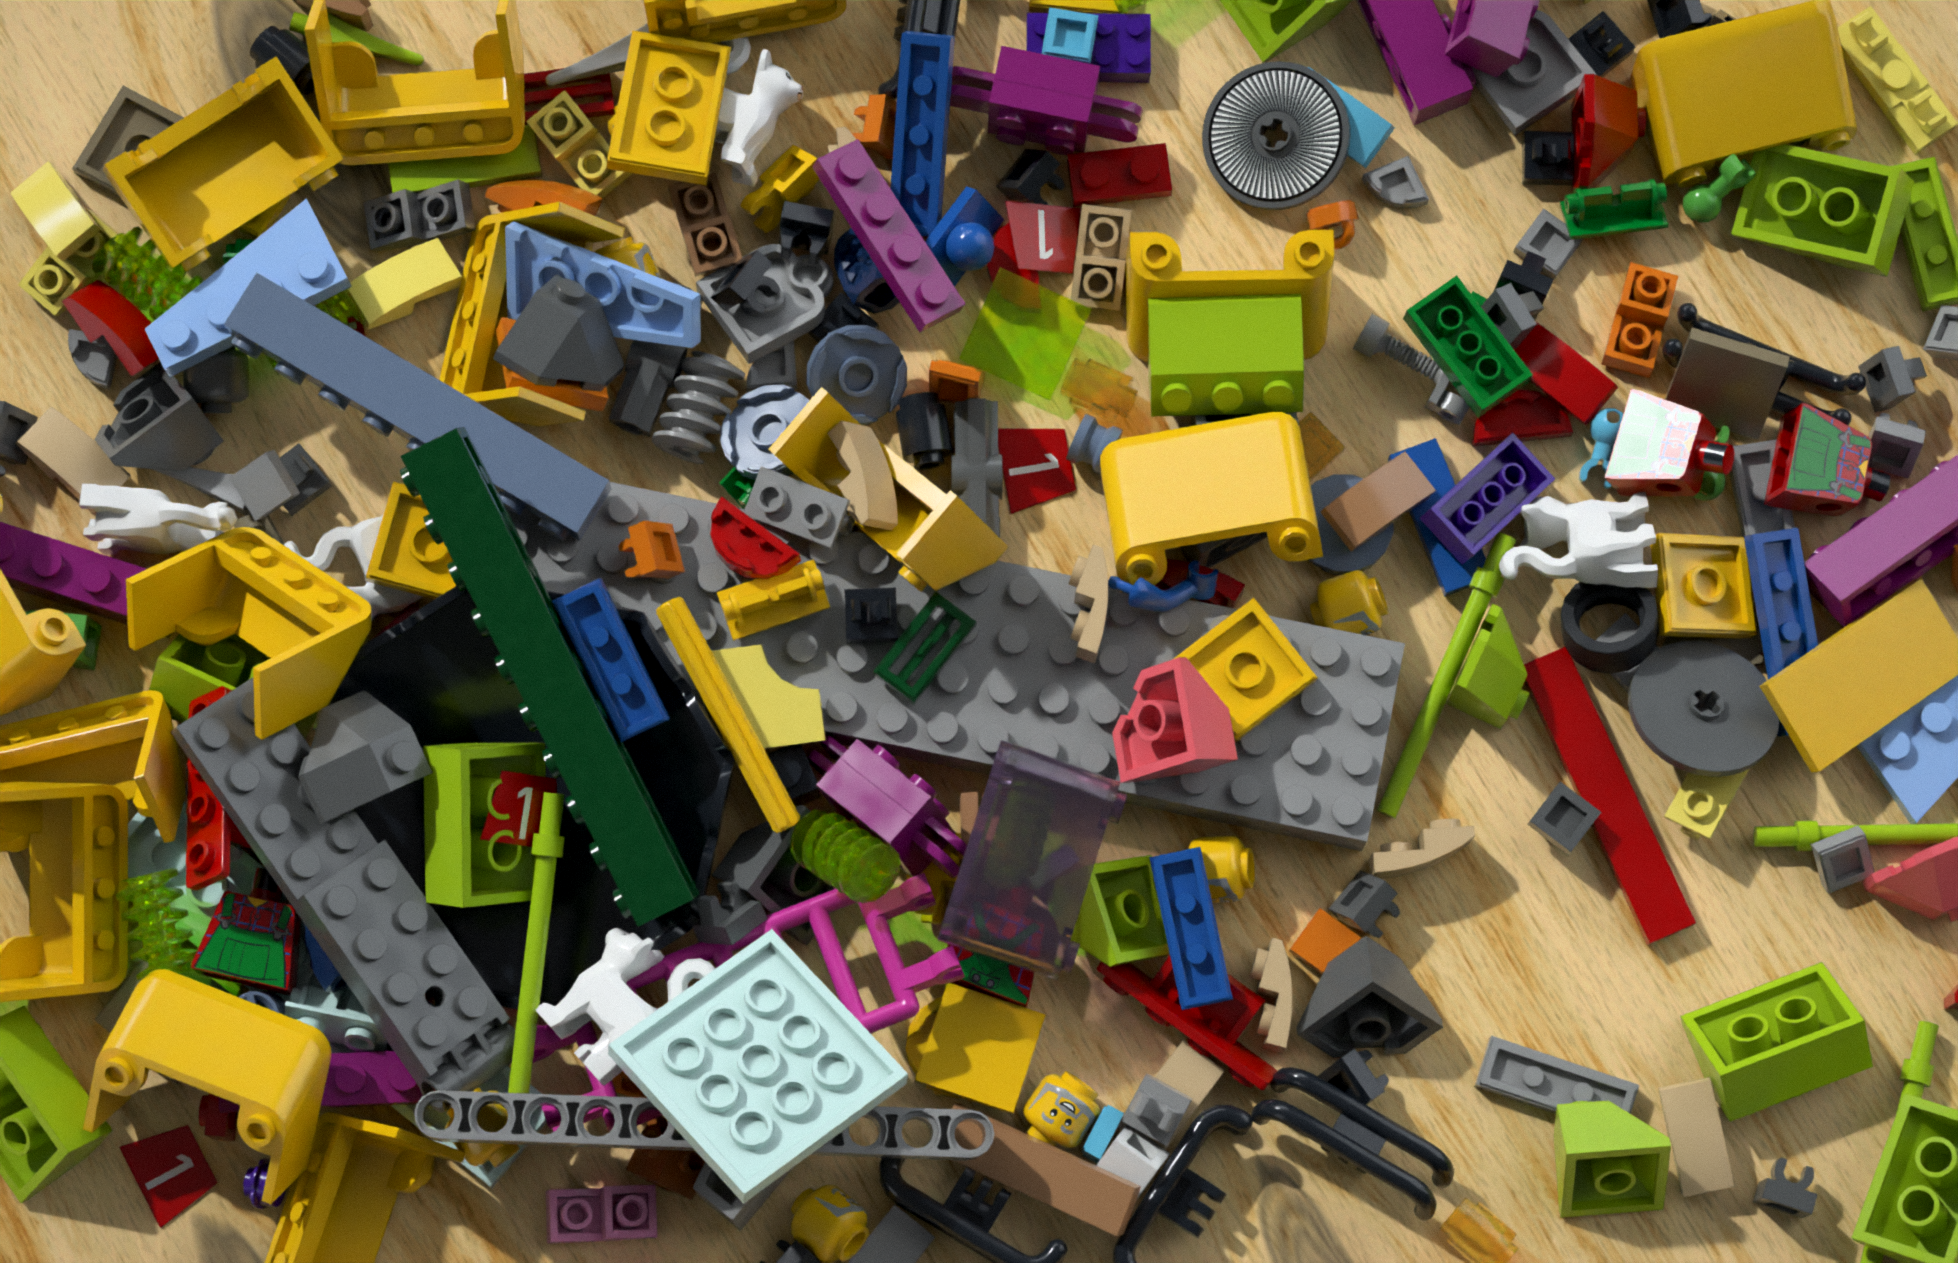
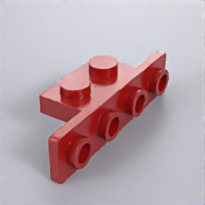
M221 686L192 700L189 704L188 719L232 690ZM188 758L186 887L198 891L229 876L230 841L250 849L252 848Z
M1170 956L1153 979L1131 963L1110 967L1101 961L1096 967L1097 971L1104 975L1103 981L1109 988L1123 996L1130 994L1146 1006V1013L1154 1021L1167 1027L1173 1025L1188 1036L1186 1039L1188 1044L1198 1053L1206 1057L1214 1055L1230 1067L1228 1069L1229 1073L1239 1083L1249 1088L1256 1086L1264 1091L1272 1081L1273 1074L1277 1070L1237 1041L1265 1000L1230 974H1228L1233 1000L1182 1010Z

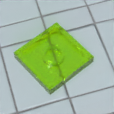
M1000 267L959 359L1051 401L1093 309Z

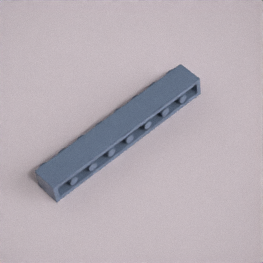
M257 272L224 323L230 335L234 336L231 344L235 348L254 359H257L260 353H263L278 362L274 369L290 381L301 385L303 380L307 379L322 388L318 396L334 407L345 411L349 404L366 414L362 422L378 433L389 437L393 430L410 440L406 445V448L410 451L455 428L465 427L505 508L518 515L522 513L524 508L542 518L538 524L539 527L562 541L566 539L568 534L579 541L582 539L612 490L608 479Z

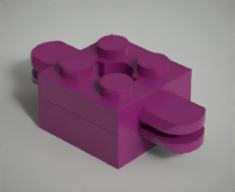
M1001 46L995 74L960 66L953 67L950 106L988 114V133L995 134L996 139L1011 145H1023L1025 141L1045 145L1044 148L1049 152L1067 155L1073 154L1074 151L1084 153L1088 135L1130 143L1134 142L1138 137L1139 128L1135 123L1141 121L1143 113L1142 107L1134 102L1097 95L1100 66Z
M826 735V741H820V745L837 762L833 764L816 750H812L807 756L809 763L823 776L816 786L841 821L910 877L921 874L932 862L954 879L961 872V869L943 851L944 848L948 849L965 863H969L975 856L970 847L956 836L945 819L950 812L935 798L937 792L917 774H913L909 779L898 769L900 763L880 745L871 750L860 740L856 739L847 750L830 735Z

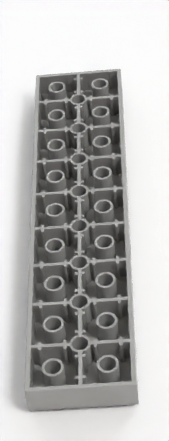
M610 482L612 490L580 541L569 534L564 541L554 537L538 526L542 518L525 508L520 515L506 508L546 589L568 594L594 580L602 578L614 605L645 612L707 711L708 709L656 614V609L660 605L676 597L684 599L711 651L761 644L768 664L781 679L799 688L820 689L825 734L830 735L841 745L850 747L858 739L871 750L880 745L893 756L1362 851L1368 841L1405 643L1269 616L1318 677L1316 682L1235 743L1238 760L1196 773L1121 783L1112 732L1120 715H1128L1138 693L1133 687L1141 670L1172 660L1238 609L1187 600L1170 611L1154 612L1129 606V594L1120 593V590L1112 589L1108 586V605L1103 637L1096 662L1092 663L1076 657L1079 642L1070 639L1080 610L1088 613L1091 611L1090 608L1074 603L1077 588L1068 585L1071 575L997 561L936 591L974 619L977 624L920 699L913 705L902 694L891 689L889 684L873 675L874 669L896 642L846 643L844 589L896 587L898 639L935 591L928 585L922 592L918 591L898 573L903 565L865 533L852 531L848 536L840 535L836 538L832 549L752 518L798 552L801 557V562L798 564L814 559L816 567L822 576L825 586L824 590L831 608L733 641L716 592L757 578H746L729 570L716 555L710 532L712 524L711 514L717 503ZM642 521L673 524L685 572L670 579L626 577L625 570L637 564L634 552H621L618 548L620 542L630 538L628 527ZM940 608L936 610L890 669L896 676L899 674L945 615L944 611ZM954 620L906 683L909 686H914L960 627V623Z

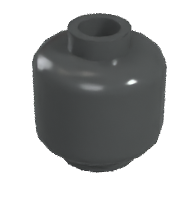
M234 346L183 371V387L196 403H201L203 413H232V403L242 402L249 396V359L245 353L236 350Z

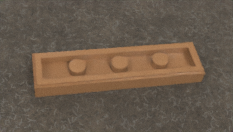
M961 1103L952 1106V1109L974 1110ZM989 1116L987 1117L993 1125L994 1139L988 1151L974 1160H953L1117 1237L1124 1235L1141 1189L1140 1185ZM961 1122L955 1129V1140L962 1148L973 1150L981 1145L983 1139L982 1131L974 1122Z

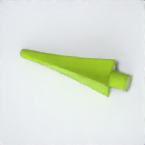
M294 12L289 31L305 35L304 29L309 16ZM328 13L332 42H358L366 46L373 56L416 66L423 64L424 57L422 55L375 37Z

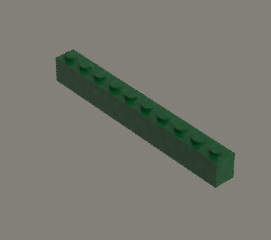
M455 428L400 456L405 465L404 468L400 469L402 480L412 497L421 496L429 512L428 515L423 517L425 525L437 545L444 542L453 560L447 564V567L458 589L461 592L468 589L477 607L471 610L475 625L484 638L492 637L500 655L495 657V663L507 685L516 684L524 702L518 704L522 718L531 732L539 730L547 746V749L542 751V755L549 771L555 779L562 776L571 795L565 798L569 811L579 826L586 823L595 841L589 844L591 854L602 872L610 871L618 889L613 891V896L622 915L626 919L633 916L639 927L695 899L699 891L624 742L620 741L552 599L466 428Z

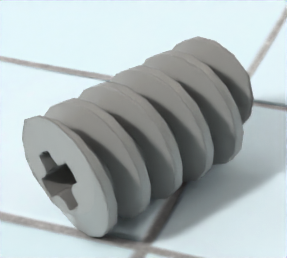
M693 351L691 353L694 357L683 359L681 369L686 375H680L674 381V387L680 394H672L667 399V406L673 412H665L660 416L659 423L665 430L654 432L652 442L656 447L670 455L695 464H703L704 461L698 457L699 453H715L717 449L714 444L706 439V435L721 434V426L713 420L714 415L726 416L727 413L731 414V410L720 402L721 397L737 398L738 391L727 382L729 379L744 380L745 373L721 357L701 351Z

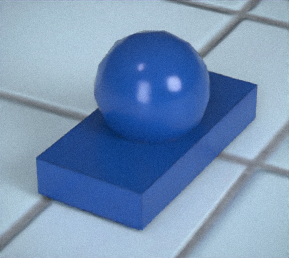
M967 186L925 241L954 287L966 271L982 269L991 261L994 254L993 235L1004 221V218L976 189Z

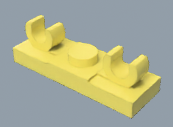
M1871 6L1838 27L1844 60L1915 155L1955 129L1958 122Z

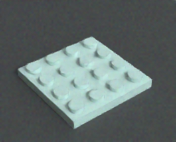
M773 929L608 1044V1055L743 1204L906 1085L908 1073Z

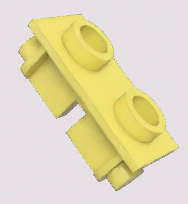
M1749 769L1735 775L1722 777L1701 776L1688 772L1664 817L1681 825L1680 831L1694 840H1699L1700 836L1711 839Z

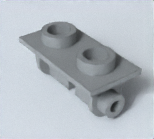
M762 466L744 510V513L749 517L832 549L836 538L840 535L848 536L852 532L855 520L848 516L847 508L850 500Z

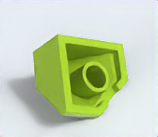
M1492 603L1445 703L1499 729L1502 728L1508 716L1516 720L1518 719L1530 692L1521 689L1528 674L1501 607Z

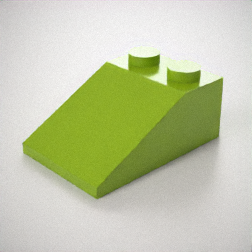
M1787 144L1754 152L1750 166L1757 174L1744 186L1731 235L1836 266L1885 277L1888 276L1914 183L1902 169Z

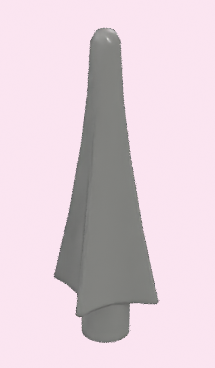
M648 24L635 31L649 33ZM632 33L571 66L549 74L545 78L547 85L554 86L576 79L624 71Z
M189 467L185 471L152 469L179 480L220 502L227 503L229 507L245 516L251 515L230 479L234 474Z

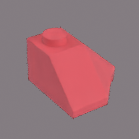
M1178 657L1141 670L1133 687L1138 693L1128 715H1120L1112 732L1121 783L1196 773L1238 760L1228 707L1186 657Z
M1958 836L1914 854L1912 857L1900 862V866L1896 868L1891 865L1874 872L1862 881L1865 891L1929 919L1934 920L1948 914L1950 921L1955 922L1958 920Z

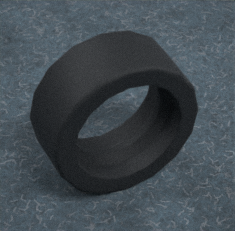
M1583 582L1575 584L1564 598L1561 610V631L1564 646L1575 662L1591 671L1612 674L1631 670L1641 664L1656 646L1659 622L1655 597L1648 588H1625ZM1610 603L1626 606L1639 616L1640 626L1634 635L1623 641L1611 643L1595 641L1584 635L1579 624L1585 612L1595 606Z

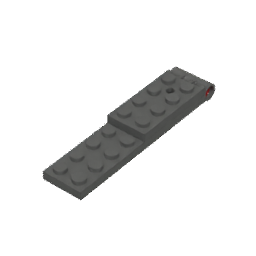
M253 678L171 731L173 737L415 1080L423 1096L438 1090L473 1091L512 1063L515 1029L507 1022L510 1017L430 903H426V897L386 840L378 844L355 810H351L322 824L319 823L298 778L303 759L309 755L311 747L295 724L263 740L255 736ZM425 993L430 994L434 998L435 1007L427 1003ZM435 1102L430 1105L441 1113L452 1107L445 1102Z

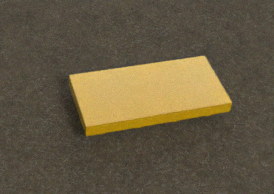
M1922 578L1906 584L1759 687L1811 773L1820 772L1958 675V638Z

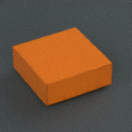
M1319 908L1294 942L1289 952L1322 975L1328 962L1358 942L1361 937Z

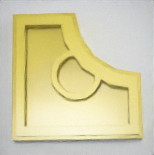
M761 644L712 651L763 748L826 741L820 689L799 688L781 679L768 664Z

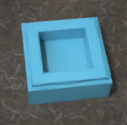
M1049 7L1041 54L1091 64L1098 15Z
M1110 1105L1104 1106L1083 1146L1082 1156L1098 1164L1124 1115L1123 1112Z

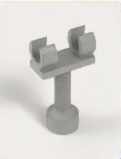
M1372 313L1353 349L1370 358L1375 353L1385 352V355L1389 354L1390 358L1398 359L1399 363L1407 364V367L1411 366L1412 370L1420 371V374H1424L1425 377L1429 376L1430 380L1433 378L1436 387L1424 408L1432 412L1435 411L1447 421L1460 425L1469 409V405L1462 397L1445 390L1450 380L1434 359L1430 356L1427 357L1426 354L1423 355L1421 351L1418 353L1417 349L1414 350V347H1410L1408 344L1405 345V342L1401 343L1399 339L1396 341V338H1392V335L1389 333L1388 327L1390 323Z

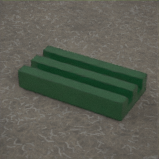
M935 591L874 669L873 675L879 680L885 681L891 689L897 693L899 692L906 697L907 701L915 705L976 627L977 622ZM940 608L945 612V615L897 676L893 674L890 669L936 610ZM954 620L960 623V627L914 686H909L906 683Z

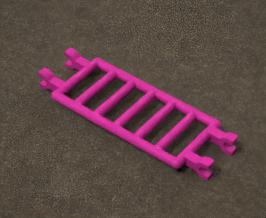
M925 873L906 880L899 887L878 895L870 880L865 878L856 880L767 915V920L733 945L698 942L665 955L662 961L627 981L626 984L635 994H637L635 989L665 978L668 987L667 982L675 967L687 959L701 958L705 961L713 959L717 968L734 956L732 951L750 945L771 929L783 940L781 932L809 921L839 1001L870 1034L917 1015L920 1007L916 992L937 984L951 983L965 976L953 946L934 953L927 960L906 968L904 966L887 920L909 911H920L937 905ZM857 902L896 1001L866 1013L829 915V913ZM589 1021L574 1034L564 1039H561L548 1024L537 1026L533 1063L548 1057L555 1050L577 1042L578 1048L583 1044H595L598 1039L592 1022ZM585 1066L593 1091L582 1096L618 1097L612 1080L603 1086ZM543 1106L542 1110L547 1125L554 1132L560 1126L561 1115L554 1107ZM600 1107L590 1110L585 1115L583 1123L603 1116L609 1131L612 1130L615 1122L611 1112ZM646 1110L640 1114L636 1124L638 1126L663 1115L657 1110Z

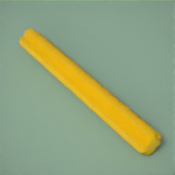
M676 597L663 603L656 609V614L723 739L731 750L738 767L772 830L779 833L796 825L800 821V815L687 604L681 597Z

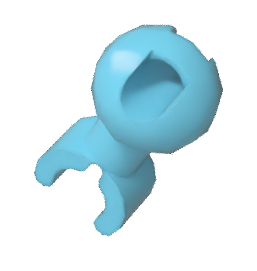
M1606 408L1600 410L1591 420L1590 432L1596 443L1591 459L1582 466L1579 472L1580 482L1587 480L1588 471L1594 468L1599 461H1602V469L1606 474L1623 412L1615 408ZM1607 413H1617L1619 415L1618 423L1609 422L1607 420ZM1605 480L1604 488L1609 489L1611 485Z

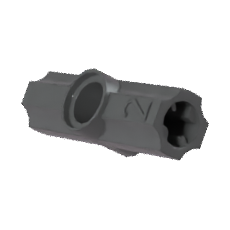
M673 282L674 284H677V285H679V286H682V287H684V288H687V289H689V290H692L691 288H689V287H687V286H684V285H681V284H678V283ZM700 295V310H701V305H702V303H703V296H702V295ZM633 340L625 364V372L627 373L617 393L613 409H611L610 423L626 432L650 437L669 387L674 388V381L682 372L681 364L687 356L688 347Z
M970 398L955 402V410L953 412L955 455H951V491L1000 538L999 500H1002L1003 471L1002 455H998V401H990L985 398Z

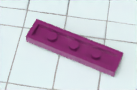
M857 139L818 158L812 168L919 333L959 313L965 306V302L860 141Z
M394 1051L331 1053L320 1108L417 1104L423 1095L419 1086ZM219 1097L220 1113L239 1112L240 1105Z

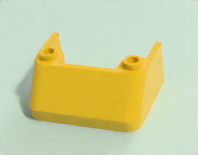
M314 0L304 31L320 123L343 157L340 164L353 166L509 153L517 148L522 140L525 128L524 54L516 0L498 1L495 14L497 30L485 32L477 39L473 50L474 68L378 76L375 58L366 46L353 41L332 42L326 1Z
M562 202L485 216L476 225V231H473L470 238L439 380L508 421L534 426L584 421L586 411L521 386L506 388L502 364L493 359L499 347L496 329L501 317L508 318L505 226L516 221L592 251L595 242L623 238L625 228Z
M821 387L768 450L802 482L845 498L838 484L850 472L838 461L836 457L838 450L827 433L841 420L861 424ZM878 440L886 457L894 484L898 525L892 530L862 526L856 521L854 525L903 565L898 573L920 592L927 585L934 591H938L996 563L1009 547L956 494L950 490L946 495Z
M240 527L228 530L126 579L129 647L134 651L174 632H178L186 639L204 646L216 644L220 640L236 634L271 658L253 667L255 736L261 740L329 705L371 630V606L367 600L265 532L255 528Z
M142 691L0 725V783H97L115 786L122 791L126 800L133 799L136 810L140 815L153 818L164 843L175 840L186 795L176 739L171 734V731L174 729L171 713L163 695L158 691ZM0 827V853L5 851L19 852L29 847V834L9 833Z
M0 783V827L9 833L29 834V935L10 937L0 945V1002L107 992L117 988L124 980L128 969V804L126 797L115 786L97 783Z
M166 969L154 970L136 985L96 1059L83 1130L93 1133L131 1098V1095L136 1093L145 1084L150 1069L240 1105L237 1128L241 1138L252 1149L271 1156L261 1201L272 1204L308 1167L331 1060L330 1043L319 1029L173 971Z
M331 1112L324 1113L317 1120L308 1167L291 1184L264 1263H375L399 1191L413 1193L425 1185L433 1173L434 1157L463 1163L466 1153L401 1128Z

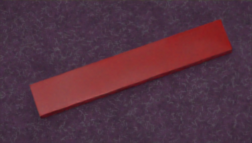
M1563 647L1524 664L1528 674L1524 684L1528 692H1530V697L1575 793L1601 812L1591 827L1647 946L1694 926L1696 921L1566 647Z

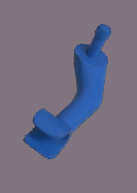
M1193 560L1188 565L1186 580L1166 590L1157 588L1143 578H1139L1132 585L1120 580L1117 576L1109 578L1108 586L1129 594L1128 604L1131 607L1154 612H1165L1191 598L1206 600L1213 597L1216 592L1219 570L1214 569L1212 573L1207 575L1199 574L1200 562Z

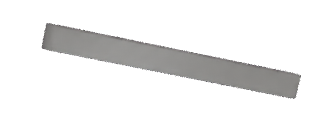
M438 1090L422 1096L416 1104L414 1112L415 1123L421 1133L428 1139L438 1142L695 1151L668 1120L666 1131L658 1138H647L639 1132L636 1123L640 1114L652 1109L659 1111L648 1098ZM435 1102H445L454 1109L453 1122L444 1130H432L425 1124V1111ZM488 1104L501 1105L508 1113L506 1125L498 1132H486L478 1125V1113ZM541 1106L554 1107L561 1115L560 1126L551 1134H540L531 1126V1115ZM876 1106L862 1116L869 1118L877 1126L878 1136L875 1143L868 1146L856 1144L851 1139L849 1127H847L811 1155L967 1161L974 1160L988 1151L993 1143L994 1129L987 1116L974 1110ZM600 1107L611 1112L615 1123L608 1134L598 1137L586 1131L583 1121L585 1115L590 1110ZM917 1119L927 1124L930 1129V1140L926 1146L914 1148L906 1144L902 1137V1128L905 1122ZM970 1121L980 1127L983 1139L977 1149L967 1150L958 1145L954 1133L959 1123Z

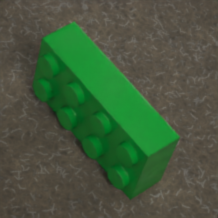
M1457 275L1406 310L1403 320L1478 418L1529 383L1533 374Z

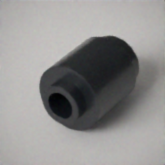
M270 26L262 31L250 49V57L256 61V68L277 56L301 95L303 93L305 95L313 93L315 88L307 45L288 29L280 30L276 26Z
M934 392L915 393L899 399L900 410L896 412V420L903 460L907 463H914V468L917 470L934 469L944 465V458L953 453L945 405L939 402V396Z

